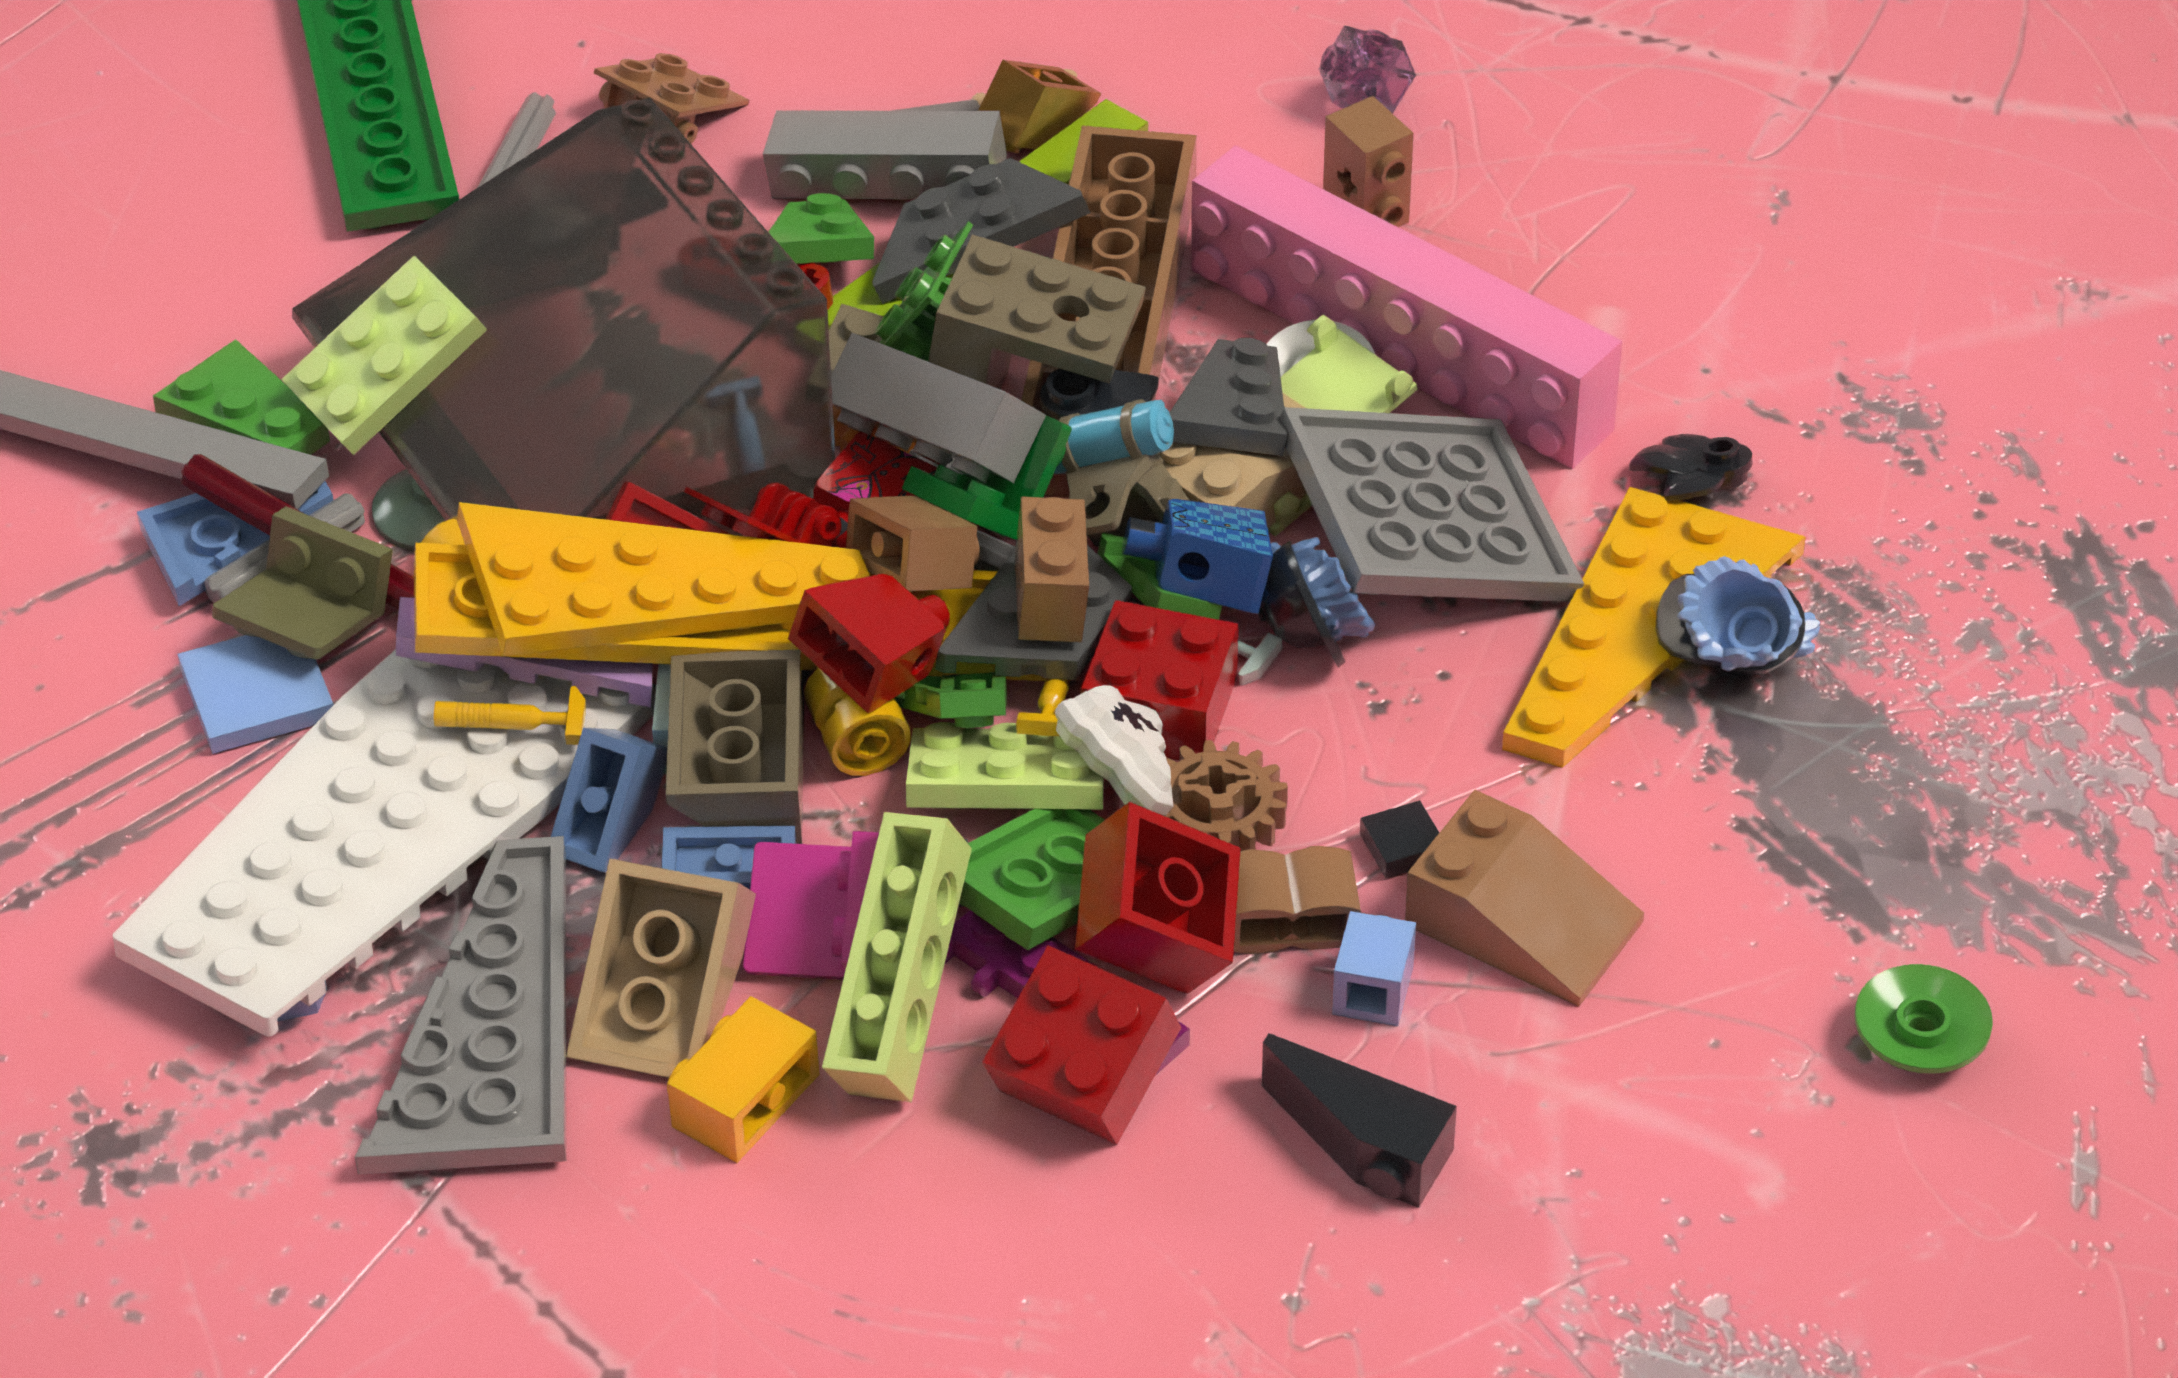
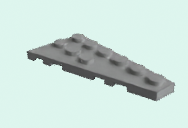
M564 836L497 841L472 896L473 908L463 930L456 931L449 947L450 959L442 977L436 976L401 1053L402 1065L390 1091H384L376 1109L378 1119L369 1139L363 1138L355 1155L358 1175L567 1161L566 851Z

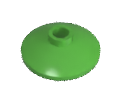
M1901 965L1877 974L1862 988L1855 1007V1025L1864 1044L1883 1061L1900 1069L1916 1073H1945L1968 1065L1985 1050L1990 1040L1993 1026L1990 1006L1981 991L1963 976L1948 969L1932 965Z

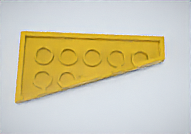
M1629 487L1582 578L1585 583L1583 588L1577 589L1503 732L1502 750L1563 768L1610 726L1611 717L1628 701L1637 702L1651 690V683L1655 677L1666 668L1672 671L1684 661V659L1671 656L1659 644L1655 629L1656 611L1661 596L1670 582L1685 574H1693L1695 566L1704 565L1708 561H1716L1723 556L1730 558L1735 563L1744 559L1750 565L1755 564L1765 577L1771 578V575L1784 563L1791 566L1804 554L1806 536L1679 500L1667 502L1664 496Z
M459 502L457 522L503 656L794 622L804 590L870 576L860 550L462 502Z

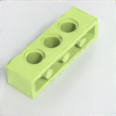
M884 812L822 1068L849 1095L912 1102L972 850L970 845L947 818Z

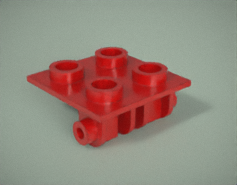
M771 483L759 491L757 501L749 516L687 486L684 490L685 493L705 502L701 512L702 515L747 537L831 547L835 538L841 532L840 516L834 508L822 505L815 499L800 492L792 491L781 483Z

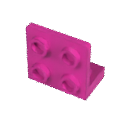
M853 831L851 847L758 842L755 845L750 890L756 893L745 943L743 967L748 974L844 979L879 832Z

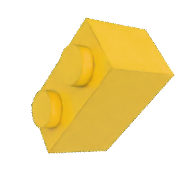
M750 996L732 1016L727 1015L717 1023L710 1039L691 1059L682 1060L672 1071L667 1083L671 1126L738 1163L820 1075L816 1030Z

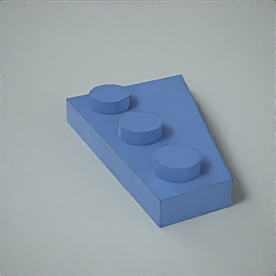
M326 481L300 506L299 511L310 515L333 501L332 492ZM197 493L137 512L140 530L178 606L206 590L204 581L208 576L270 539V536Z

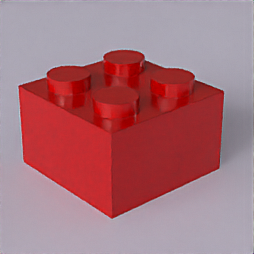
M1115 600L1081 687V694L1098 686H1113L1119 690L1124 700L1156 710L1163 723L1161 735L1166 745L1164 750L1166 758L1179 760L1180 747L1185 745L1192 749L1195 754L1203 752L1206 740H1212L1213 743L1215 741L1237 679L1238 623Z
M1128 802L1085 835L1075 950L1189 994L1233 963L1241 848L1132 802Z
M1047 945L982 1063L1000 1092L1117 1145L1181 1030V1026L1166 997Z

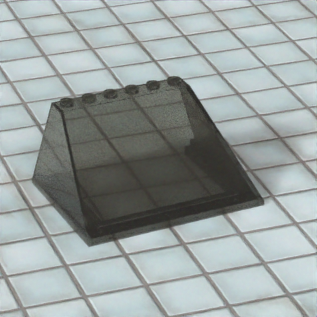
M651 98L630 100L621 105L595 111L292 308V319L315 348L408 260L415 256L486 327L487 331L379 431V434L445 520H457L459 502L605 520L623 482L629 481L731 535L743 536L731 528L702 515L701 512L705 502L685 493L686 486L749 516L757 501L759 491L771 483H781L792 491L800 492L813 498V489L816 481L836 459L827 298Z

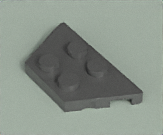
M1012 158L997 164L983 165L974 170L970 176L944 187L928 189L920 194L917 199L903 205L872 281L882 304L898 298L895 294L909 272L915 266L922 271L928 267L924 264V261L940 237L945 234L953 239L968 221L973 226L946 276L955 273L972 234L1014 247L1090 214V210L1080 190Z
M1087 545L1089 592L1082 642L1018 640L1014 550L940 646L936 657L935 670L956 674L957 662L995 664V676L1021 677L1035 674L1048 679L1076 680L1095 654L1115 600L1131 603L1132 586Z

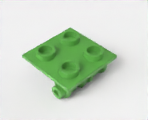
M968 221L953 239L945 234L942 235L924 261V264L928 267L922 271L915 266L903 280L895 294L896 297L902 300L900 307L894 304L875 330V334L882 338L881 344L927 362L929 361L936 312L952 278L945 276L973 226L971 222Z

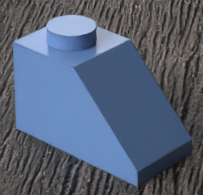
M583 727L551 837L564 836L567 860L601 872H607L609 858L618 860L653 810L667 764L668 747L616 729Z

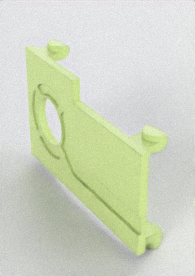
M1325 315L1316 319L1307 329V332L1313 336L1315 349L1281 376L1282 392L1307 409L1390 413L1418 390L1417 384L1413 382L1412 377L1403 370H1396L1340 329H1337L1336 324ZM1291 492L1281 497L1274 504L1276 522L1268 529V532L1277 536L1309 509L1312 503L1308 494L1301 500Z

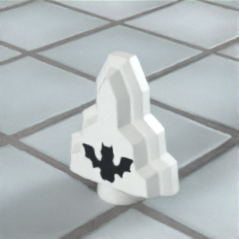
M1107 685L1092 688L1073 699L1070 698L1062 701L1055 709V716L1058 720L1056 731L1064 743L1077 750L1091 770L1111 783L1125 805L1128 802H1132L1166 816L1174 806L1171 771L1164 754L1166 745L1161 735L1163 723L1156 710L1124 700L1118 689Z

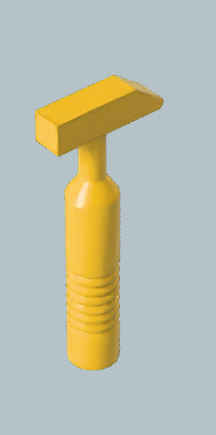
M1046 678L1038 699V708L1041 713L1019 712L1016 719L1017 734L1059 736L1056 731L1058 720L1055 716V709L1062 701H1065L1072 680Z
M571 686L568 712H544L534 705L436 701L434 706V726L533 730L541 724L566 725V744L578 745L585 724L586 701L576 686Z

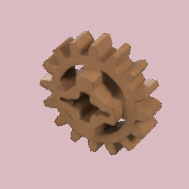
M1206 740L1203 752L1195 754L1192 749L1185 745L1180 747L1179 762L1167 759L1171 771L1174 806L1165 817L1241 848V851L1255 849V842L1267 846H1272L1275 843V829H1284L1286 826L1288 786L1287 783L1280 782V767L1277 764L1262 767L1263 752L1257 749L1245 757L1239 754V742L1232 741L1226 751H1217L1213 741Z

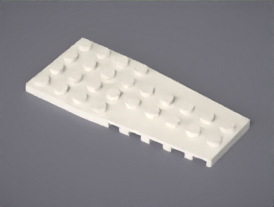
M395 649L324 714L113 933L116 957L267 1037L273 1036L279 1031L277 1019L299 1001L311 1006L326 994V979L346 963L357 969L373 956L372 943L393 926L403 932L420 918L419 905L436 891L448 896L467 881L466 868L480 856L489 860L498 840L519 839L561 803L578 745L566 744V725L541 724L533 730L434 726L435 702L534 705L544 712H568L572 681L538 675L533 684L509 679L510 674L504 672L500 666L484 664L483 667L474 672L396 656ZM652 683L651 707L628 703V692L601 687L598 697L582 694L586 701L584 728L616 729L634 735L654 716L657 685Z

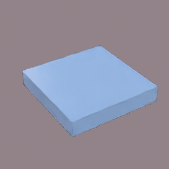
M244 635L177 654L180 670L212 754L314 726L334 705L316 659L294 656L287 648L258 636Z

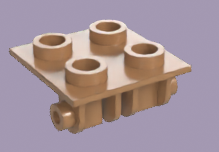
M659 53L655 55L654 59L642 61L622 59L617 65L594 69V74L607 80L599 91V99L603 102L604 108L607 111L630 121L635 126H642L643 130L654 133L655 136L673 146H681L682 144L688 146L694 142L698 134V127L694 125L696 114L749 104V99L730 90V84L724 79L711 75H701L687 68L688 62L672 54Z

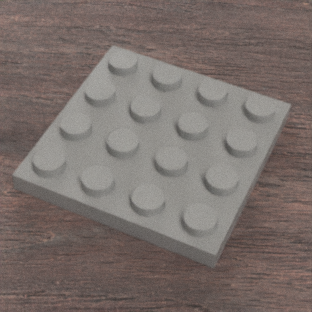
M1283 408L1279 418L1287 428L1288 435L1285 447L1333 551L1340 561L1346 579L1352 586L1353 593L1570 602L1576 590L1583 588L1585 583L1501 419Z

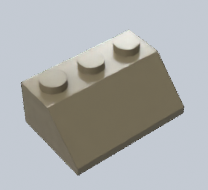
M800 650L729 651L671 656L666 803L704 827L795 826L796 844H802L804 694Z

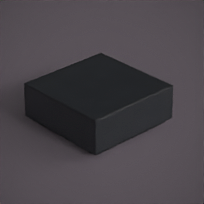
M1420 800L1360 818V835L1385 878L1408 872L1439 834L1438 829Z

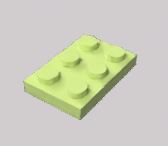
M413 256L281 380L354 455L484 334L487 329L433 273Z
M938 722L930 724L925 728H913L906 779V808L1103 809L1104 778L1091 770L1078 751L1066 745L1060 736L1017 734L1016 723H1000L989 729H971L956 727L954 723Z

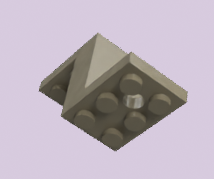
M972 234L936 312L928 362L997 389H1001L1006 378L1011 354L1110 384L1141 309L1146 287ZM841 304L806 377L803 390L804 399L821 404L824 402L820 397L851 333L880 343L882 338L875 334V330L884 316ZM1070 313L1080 317L1078 321H1067L1058 317L1057 314Z

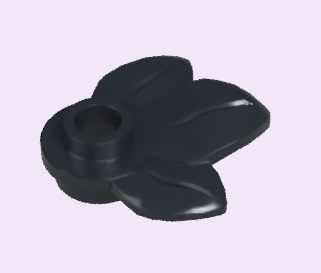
M1059 368L1050 373L1046 383L1042 386L1040 390V405L1048 416L1060 420L1061 417L1069 416L1070 414L1079 413L1083 415L1124 406L1125 403L1139 399L1148 402L1156 394L1159 378L1154 375L1115 369L1109 384Z
M1678 434L1663 438L1662 445H1653L1642 449L1630 461L1629 468L1630 471H1648L1667 475L1664 498L1668 502L1704 496L1717 490H1728L1742 485L1748 478L1747 472L1753 465L1752 451L1733 438L1716 437L1710 439L1696 434Z

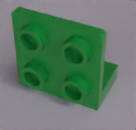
M1046 415L1014 483L991 473L986 482L983 483L939 464L934 475L911 466L901 489L967 521L1016 540L1021 497H1044L1054 471L1064 457L1066 443L1072 428Z

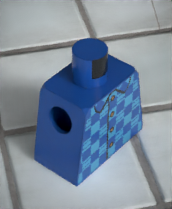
M1171 499L1166 504L1162 523L1129 517L1122 545V554L1155 561L1158 586L1163 590L1258 614L1273 559L1265 511Z

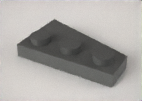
M1239 338L1235 341L1218 339L1170 411L1174 427L1173 442L1283 456L1288 434L1287 428L1279 418L1284 408L1277 347L1269 346L1254 338Z

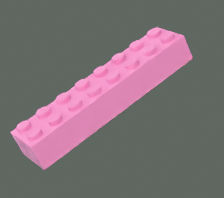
M1236 145L1192 180L1191 270L1205 279L1219 284L1293 324L1316 320L1320 316L1325 315L1332 321L1352 327L1369 341L1376 356L1396 370H1403L1408 373L1421 391L1473 418L1501 419L1511 438L1571 469L1576 467L1614 431L1622 340Z

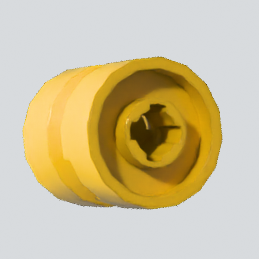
M819 668L808 678L804 689L805 702L816 726L821 731L822 740L832 762L841 772L852 776H867L881 772L895 764L907 751L911 741L910 728L899 704L894 698L875 711L867 713Z

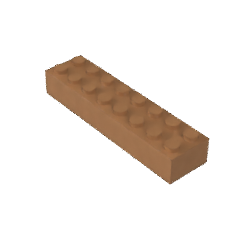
M1082 126L1069 185L1082 192L1090 214L1059 227L1053 259L1146 287L1141 309L1116 370L1154 375L1160 378L1192 213V180L1196 178L1197 135ZM1070 313L1057 314L1058 317L1067 321H1078L1080 317ZM1030 360L1021 401L1047 415L1040 405V390L1046 383L1050 373L1059 368ZM1053 474L1044 495L1070 497L1066 474Z

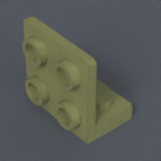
M286 506L272 515L266 570L215 602L212 609V618L233 626L237 632L243 635L258 636L287 648L294 656L320 659L384 615L393 549Z

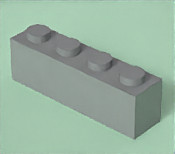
M776 110L763 151V158L772 199H807L809 195L817 193L834 194L841 197V199H917L920 194L928 189L947 186L970 176L974 170L983 165L997 164L1006 160L1007 153L1000 111Z
M851 333L820 399L842 410L837 419L840 423L869 436L874 427H877L878 429L874 436L907 452L912 442L916 444L913 452L945 467L950 458H954L952 468L983 483L986 482L990 473L1014 483L1046 417L1044 413L1003 390L855 333Z

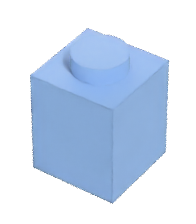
M1350 911L1334 969L1332 1015L1399 1026L1414 967L1416 922Z

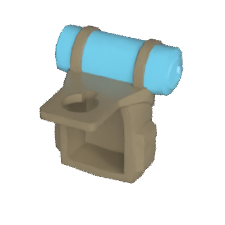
M1143 399L1125 403L1124 406L1083 415L1079 413L1070 414L1069 416L1061 417L1059 420L1071 426L1072 431L1066 443L1064 457L1056 467L1054 474H1066L1070 491L1069 499L1085 500L1086 535L1095 546H1099L1102 533L1124 537L1129 517L1162 523L1168 500L1181 499L1190 501L1183 492L1182 486L1175 478H1172L1163 465V459L1159 454L1171 447L1174 436L1173 421L1162 400L1146 402Z

